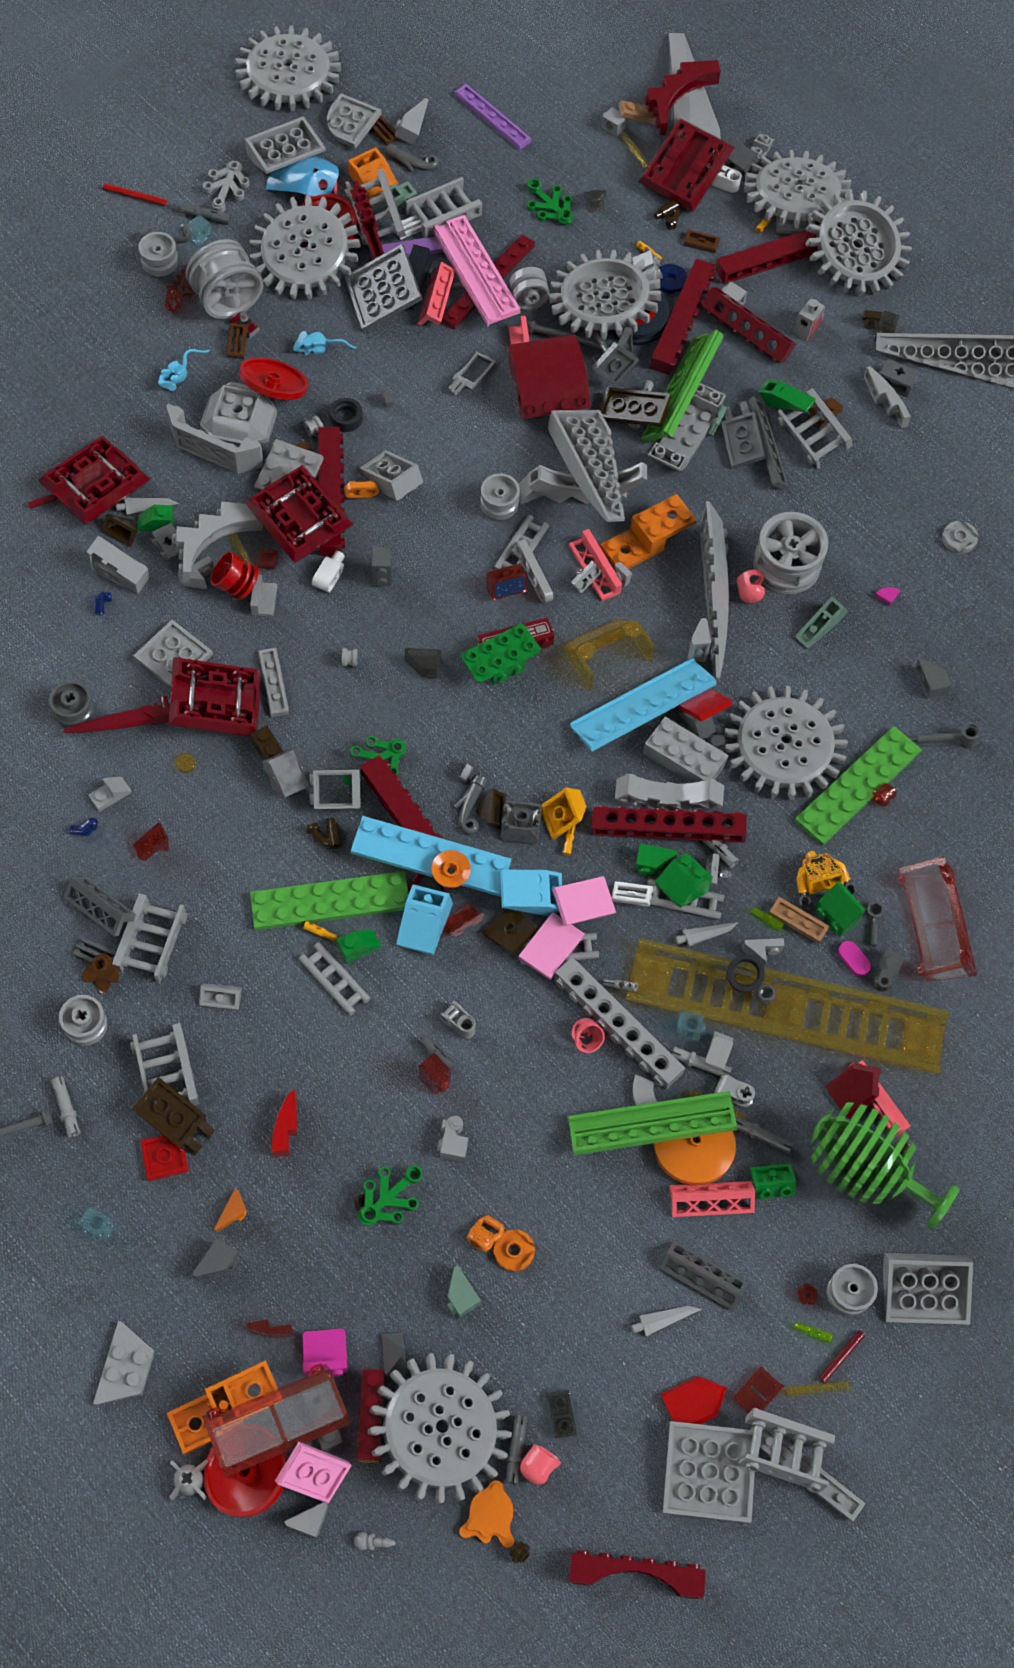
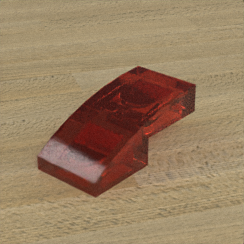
M269 1320L247 1323L249 1332L269 1338L293 1337L291 1324L270 1328Z

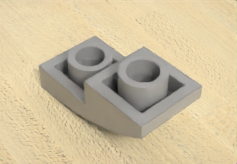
M759 134L750 149L757 154L759 158L758 165L761 164V157H766L774 142V139L768 135Z

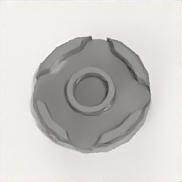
M954 521L945 527L942 540L950 551L965 554L971 552L976 547L978 532L967 522Z

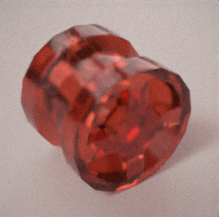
M883 783L879 790H875L872 793L874 800L883 807L889 804L890 799H894L897 796L895 789L888 783Z

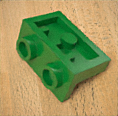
M791 1163L750 1167V1175L755 1189V1200L795 1195L796 1179Z

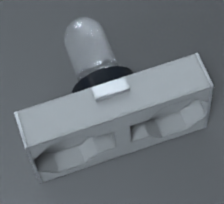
M591 561L583 570L581 568L575 569L577 576L571 583L582 593L602 571Z
M714 853L707 859L706 871L713 876L710 889L717 884L719 876L725 879L732 878L731 872L721 870L718 867L720 855Z

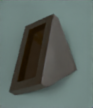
M106 514L101 531L128 546H132L137 528L131 519Z
M492 788L476 810L488 824L498 829H501L506 795Z

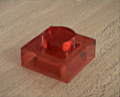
M260 549L257 567L276 570L278 551Z

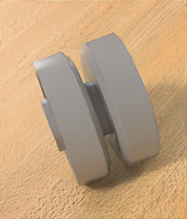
M152 232L141 239L139 242V254L145 272L149 275L160 277L175 271L178 266L176 243L170 235L163 232Z
M526 267L516 271L511 276L509 282L512 295L520 309H537L549 300V288L545 272L542 269Z
M503 473L493 474L483 481L480 504L485 515L492 519L505 520L517 512L520 497V488L517 481L510 475Z
M77 995L70 998L63 1004L59 1012L61 1027L66 1037L74 1044L80 1046L94 1044L104 1036L107 1030L108 1020L101 1003L89 995Z
M844 1265L835 1272L827 1284L826 1294L828 1302L840 1314L847 1316L859 1315L867 1310L876 1299L878 1291L877 1281L872 1272L862 1265Z

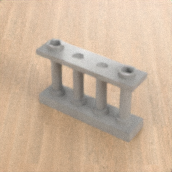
M383 168L377 170L378 177L375 180L360 185L365 187L366 190L377 186L383 189L381 195L371 198L369 201L371 206L383 201L384 203L387 202L388 208L383 212L375 214L376 221H379L386 217H392L394 223L389 227L378 230V235L382 237L394 232L398 233L400 238L404 237L406 233L387 176ZM348 181L345 182L347 186L345 193L347 198L350 199L352 197L350 190L353 188ZM354 207V210H355V213H356V216H357V219H358V222H359V225H360V228H361V223H360V221H359V220H360V217L357 215V212H358V211H357V209ZM360 235L363 245H367L369 249L370 246L366 235Z
M462 177L405 201V213L408 215L415 212L421 220L422 236L424 238L434 236V225H444L446 221L463 215L466 216L468 221L482 215V202L479 199L471 202L463 192L464 179ZM457 194L465 205L457 208L449 197ZM443 200L451 211L443 214L435 203ZM429 206L436 215V218L428 220L421 209Z
M812 388L807 391V394L816 399L811 408L817 410L816 415L795 428L790 421L803 412L792 411L785 415L780 409L778 411V422L782 427H786L806 453L808 462L811 465L814 464L819 469V458L839 445H844L846 449H849L853 444L850 435ZM819 420H824L827 423L825 428L807 440H804L800 435L801 432ZM834 432L837 436L836 439L816 453L809 447L828 433Z
M139 893L132 910L136 914L135 919L127 923L112 965L120 973H123L124 967L128 966L155 973L156 982L160 983L162 977L165 978L167 975V963L181 925L186 923L188 914L185 911L184 905L181 904L177 912L151 906L147 895ZM151 913L173 919L174 922L171 930L144 923V915ZM142 930L168 938L163 948L138 941L136 938L137 933ZM137 948L161 955L158 965L130 958L131 949Z
M181 1023L172 1025L174 1032H170V1035L139 1042L137 1034L132 1035L134 1042L130 1043L133 1054L137 1055L144 1092L157 1079L147 1080L145 1069L177 1061V1063L181 1062L182 1066L179 1072L159 1078L166 1083L181 1080V1082L185 1081L186 1088L178 1093L189 1100L194 1106L199 1105ZM168 1043L177 1044L178 1050L174 1051L175 1053L143 1061L141 1050Z
M753 1408L746 1415L745 1423L752 1425L754 1428L750 1454L743 1456L739 1460L738 1465L744 1466L748 1471H759L806 1487L810 1492H821L829 1486V1481L820 1478L823 1451L834 1444L835 1435ZM762 1430L770 1431L774 1435L770 1461L758 1457ZM784 1436L794 1441L791 1468L779 1465ZM804 1443L813 1446L815 1449L811 1475L799 1471Z

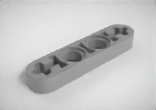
M523 539L515 542L516 554L539 599L544 604L552 601L554 598L553 592L527 541Z

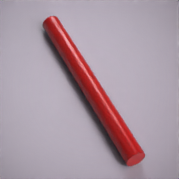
M107 183L103 185V190L164 206L167 205V199Z

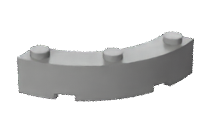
M629 773L617 778L615 799L631 806H636L637 804L645 805L646 809L651 810L663 808L673 811L675 809L693 811L695 808H701V810L705 811L723 806L724 785L715 779H706L705 781L686 784L661 783L646 780Z

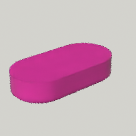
M843 942L838 949L839 957L855 976H866L871 969L870 961L854 942Z

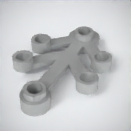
M231 161L227 163L226 168L219 171L215 169L209 170L208 177L211 181H216L219 177L227 175L226 178L214 183L209 181L203 183L205 193H211L213 190L222 187L218 197L212 201L213 210L225 211L224 200L229 188L234 193L236 200L244 199V191L239 189L233 181L234 177H237L241 188H248L250 185L249 178L244 177L241 173L242 164L240 162Z

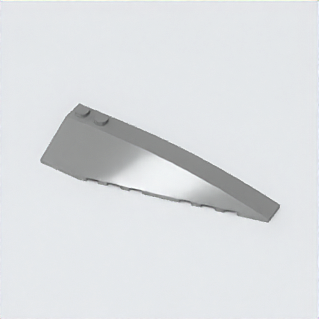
M684 33L668 34L670 75L677 74L680 62L694 61ZM704 87L685 94L672 106V128L679 117L721 139L720 127Z
M876 333V351L1014 388V335Z
M551 411L547 429L580 489L607 522L624 521L623 504L621 503V493H619L620 485L617 481L618 472L616 460L614 459L615 453L612 449L611 430L601 411Z
M706 501L699 533L708 627L711 640L713 677L716 679L714 687H718L728 628L729 589L726 559L728 544H725L727 530L723 528L722 519L710 501Z

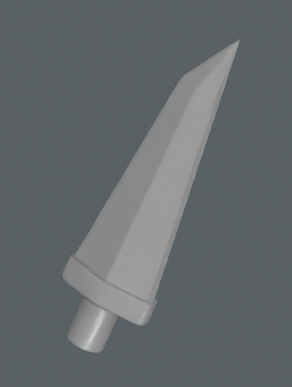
M127 497L125 498V503L116 504L117 511L126 510V514L131 515L143 512L154 504L176 505L179 503L169 498Z
M738 922L682 930L683 935L675 937L676 944L686 942L688 946H693L699 942L731 931Z
M683 1306L639 1315L640 1322L631 1325L633 1333L643 1331L645 1336H649L702 1309Z

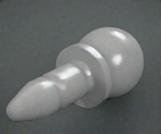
M359 1532L354 1538V1545L358 1550L363 1551L368 1548L374 1550L375 1547L387 1548L394 1546L395 1541L389 1538L376 1537L373 1533L369 1535L366 1532Z

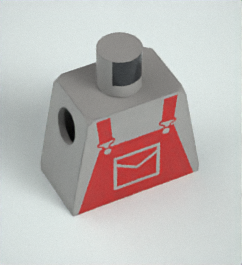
M810 299L799 312L792 334L807 341L823 321L825 306L816 299Z

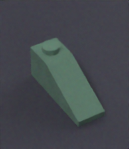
M831 596L796 634L795 638L809 649L835 627L849 611Z

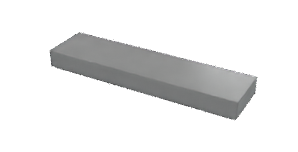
M277 649L259 650L258 654L271 717L288 715L290 713Z

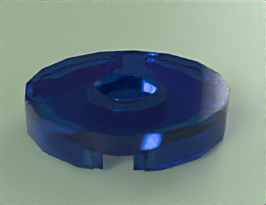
M675 264L660 266L658 269L661 270L663 278L660 279L659 290L669 294L682 291L687 279L686 271ZM672 277L675 280L670 281L667 278Z

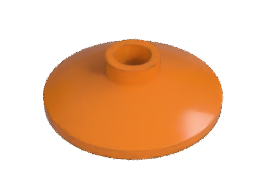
M447 850L435 857L431 870L437 883L447 888H455L463 885L468 880L471 866L464 854L455 850ZM448 869H453V870H454V873H453V874H449V873L447 872V870H448Z

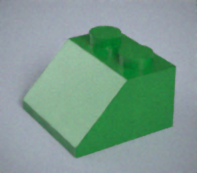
M685 853L674 859L655 881V885L678 907L682 908L709 892L713 876L688 853Z
M840 881L818 901L815 907L818 916L825 919L830 929L840 937L859 923L865 911V908Z

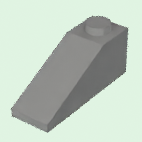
M425 98L408 111L401 120L398 119L395 125V129H397L396 137L411 145L419 136L429 99Z

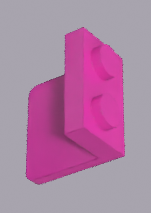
M344 1329L307 1331L303 1333L304 1376L320 1378L321 1375L330 1374V1376L336 1377L342 1376L343 1373H348L346 1332Z

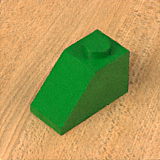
M154 504L139 513L137 531L153 532L169 523H172L174 526L173 506Z
M640 843L634 872L644 876L655 875L676 859L678 850Z
M373 930L353 931L337 939L338 950L346 964L382 947Z

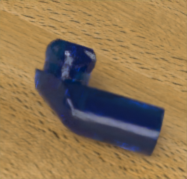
M103 591L96 597L95 615H104V604L112 601L111 592L105 593Z
M92 817L81 826L71 825L70 834L89 836L97 829L98 820Z

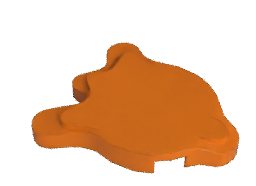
M492 1481L487 1488L475 1495L471 1502L469 1519L459 1530L462 1538L467 1539L477 1536L484 1544H488L492 1536H497L505 1548H510L514 1545V1538L510 1531V1523L514 1511L513 1504L500 1481Z

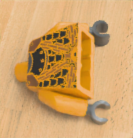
M810 851L805 855L806 859L803 860L796 879L798 893L801 894L798 901L800 908L802 907L801 900L803 899L807 901L808 906L811 903V899L806 895V892L810 895L829 890L838 881L845 885L846 889L849 888L852 894L855 892L856 886L849 882L850 877L844 863L833 859L828 853L817 855L815 851Z

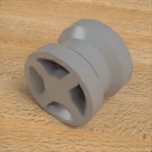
M316 415L311 420L303 422L304 429L310 437L315 436L318 432V427H323L321 420Z
M343 648L342 667L347 665L357 667L358 649L348 650Z

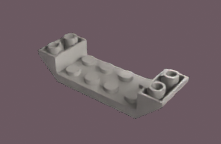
M700 383L672 437H663L660 443L656 442L648 457L677 471L684 470L710 430L712 421L720 405L723 404L726 395Z
M167 404L170 428L178 448L237 474L264 466L262 447L256 440H250L245 437L238 448L232 443H226L218 437L210 436L202 430L190 427L186 424L184 410L178 406Z

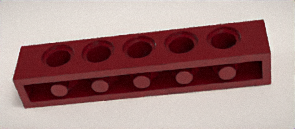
M711 287L701 304L708 314L716 315L719 322L731 326L733 332L741 333L745 336L744 339L747 342L756 344L758 350L770 354V358L777 363L786 362L797 345L718 287ZM721 302L724 305L723 311H720L719 305ZM734 312L737 314V319L735 321L732 318V314ZM747 321L750 323L749 330L745 327ZM760 331H762L764 335L762 340H760L758 336ZM773 341L777 343L775 350L772 348Z

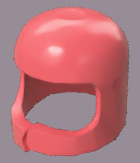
M748 570L737 578L738 593L743 602L748 604L757 603L764 597L765 589L761 586L765 578L763 571ZM752 575L759 576L758 580L751 584L750 577Z
M582 1018L576 1021L571 1030L575 1046L585 1053L595 1052L601 1047L605 1039L602 1028L589 1018ZM588 1032L587 1037L592 1034L593 1041L589 1044H583L579 1037L585 1038L581 1034Z
M534 1444L521 1461L520 1471L531 1483L542 1485L548 1480L550 1473L559 1467L562 1462L547 1449Z

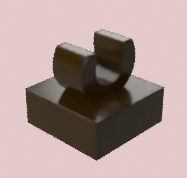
M865 310L862 315V319L865 320L864 327H867L868 322L872 321L874 324L873 328L875 329L878 325L877 321L881 319L882 312Z

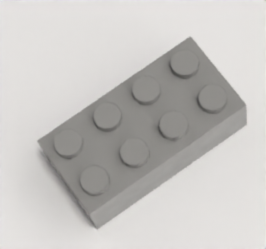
M664 717L646 741L643 750L645 756L689 783L716 779L725 767L728 759L726 753L667 717Z

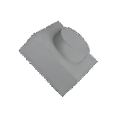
M621 562L615 564L614 571L620 579L622 586L625 587L630 583L632 572Z

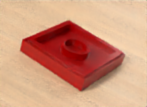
M163 1135L140 1140L148 1182L189 1172L185 1147L184 1149L181 1147L179 1149Z

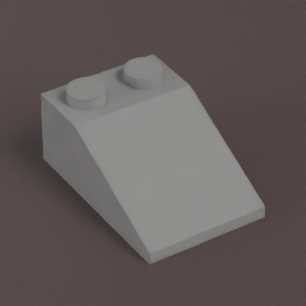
M387 450L359 468L370 481L377 483L378 488L386 496L396 501L402 499L407 493L423 483L417 464Z

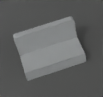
M258 575L252 590L251 614L272 617L274 616L278 586L275 583H263L262 575Z

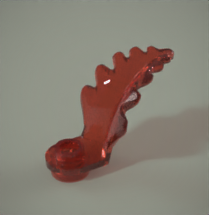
M184 265L185 270H180L181 275H176L178 280L171 281L173 286L166 287L168 290L165 298V307L170 312H177L181 309L184 295L195 294V292L191 291L193 289L186 279L187 265ZM173 300L176 302L175 307L172 306Z

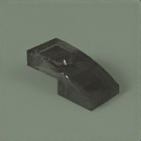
M883 311L877 333H894L900 315Z

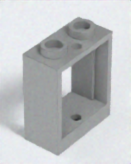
M360 769L313 770V774H310V786L314 787V793H310V805H314V809L361 808ZM319 775H352V803H320Z

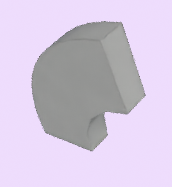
M635 1075L632 1086L635 1105L658 1102L653 1092L654 1082Z

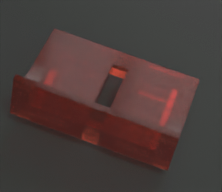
M468 904L447 918L442 932L452 937H458L471 924L475 926L481 922V918L485 915L483 912L475 910L471 904Z
M760 1367L733 1399L747 1413L753 1408L763 1411L785 1385L779 1383L763 1367ZM753 1385L767 1400L764 1401L750 1386Z

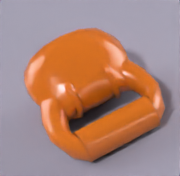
M483 1216L470 1229L466 1239L476 1249L487 1252L492 1248L494 1242L503 1236L505 1228L502 1223L491 1216ZM486 1223L499 1232L493 1234V1232L488 1231L481 1225Z

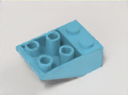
M548 870L500 871L502 908L548 917L552 912L555 914L559 912L552 889L562 886V873Z
M412 885L406 900L396 945L434 955L453 905L450 894Z

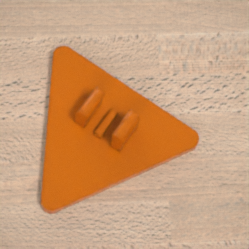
M235 1189L214 1228L215 1231H220L236 1220L242 1221L246 1216L247 1210L239 1190Z

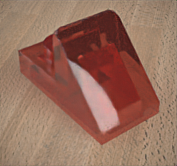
M158 822L136 841L133 847L140 861H146L158 850L168 851L169 838L162 824Z

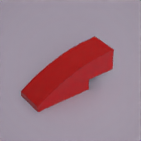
M291 1090L286 1097L275 1123L272 1138L273 1157L290 1156L289 1136H298L295 1090Z

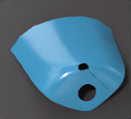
M314 155L272 171L267 180L266 190L297 192L310 196L330 194L338 179L339 170L335 164L318 155ZM321 179L326 180L328 183L326 190H321L318 186Z

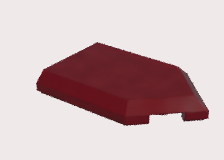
M853 1063L826 1086V1090L841 1110L847 1102L854 1103L846 1115L847 1118L851 1119L861 1104L867 1106L879 1096L878 1082L881 1068Z

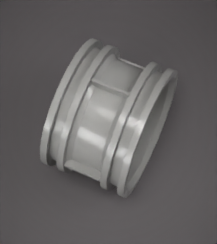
M217 240L205 245L193 255L186 268L188 283L193 291L199 295L200 302L206 312L214 318L227 319L233 317L239 311L241 313L245 312L254 305L263 290L261 275L255 266L250 263L249 257L241 244L234 240Z
M784 512L771 517L762 527L753 558V568L764 573L765 578L762 584L770 590L782 594H797L812 587L819 577L822 563L828 550L826 531L818 521L803 513ZM780 550L783 556L777 561L770 552ZM799 558L803 566H791L792 560Z

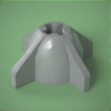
M207 1459L197 1467L190 1464L179 1467L173 1460L170 1462L177 1470L173 1479L175 1489L169 1496L172 1501L180 1493L185 1496H192L198 1493L205 1501L208 1499L201 1491L204 1482L201 1472L209 1462Z

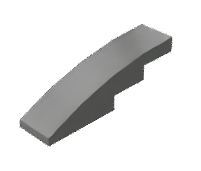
M868 366L863 378L875 404L882 403L888 416L895 415L900 427H907L911 415L903 401L890 384L872 367Z

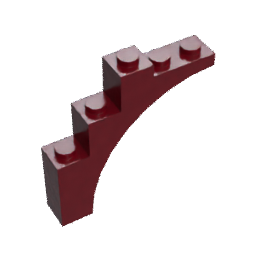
M718 60L680 62L677 74L664 75L660 87L647 88V95H644V105H647L648 112H653V117H656L655 127L659 130V135H666L667 116L677 100L697 88L719 84L721 70Z

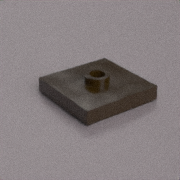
M506 908L483 933L485 937L513 956L539 928L537 924L518 911Z

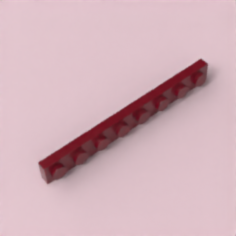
M522 234L493 263L502 279L535 247L534 241ZM467 291L442 317V322L454 330L476 308Z

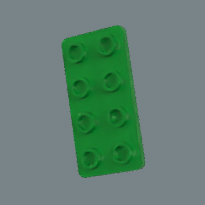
M519 624L463 652L461 659L477 683L490 679L493 685L505 682L513 675L521 674L525 669L526 660L539 654L541 648L526 626Z

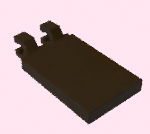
M159 1077L131 1109L179 1149L180 1147L184 1149L186 1146L195 1155L203 1147L193 1139L198 1130L208 1139L216 1131L206 1123L205 1117L207 1115Z

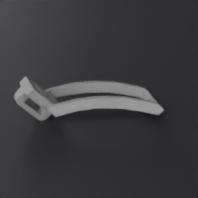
M476 351L470 361L454 375V381L448 388L455 395L464 386L471 389L474 388L488 375L496 361ZM478 355L491 361V364L476 381L471 382L461 376L472 365Z

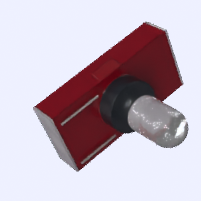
M239 311L230 319V323L247 324V337L249 338L260 331L259 326L247 318L245 311Z

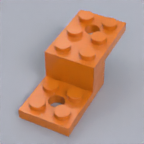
M675 494L633 516L629 530L601 543L600 548L613 566L621 562L626 568L630 569L663 552L667 538L696 524L697 519L678 494ZM674 514L676 518L672 519L669 518L667 515ZM628 549L630 552L625 554L622 553L620 550Z
M265 1360L206 1388L205 1395L168 1412L167 1415L181 1450L186 1455L219 1439L231 1430L244 1426V1421L283 1403V1399ZM252 1385H258L261 1388L260 1394L256 1397L248 1394V1390ZM195 1418H199L202 1421V1426L198 1430L190 1428V1422Z

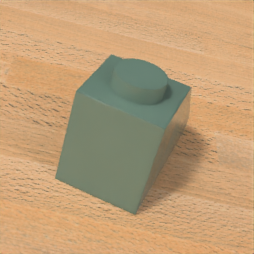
M457 1265L453 1270L447 1307L453 1316L456 1314L460 1319L481 1305V1300Z

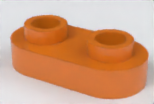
M350 481L344 486V493L347 498H372L379 493L376 482Z

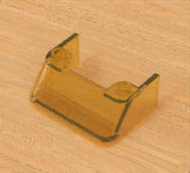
M618 618L567 642L565 654L588 691L592 689L594 674L586 661L593 658L594 651L627 636L634 639L648 662L652 661L655 646L640 623L625 618Z

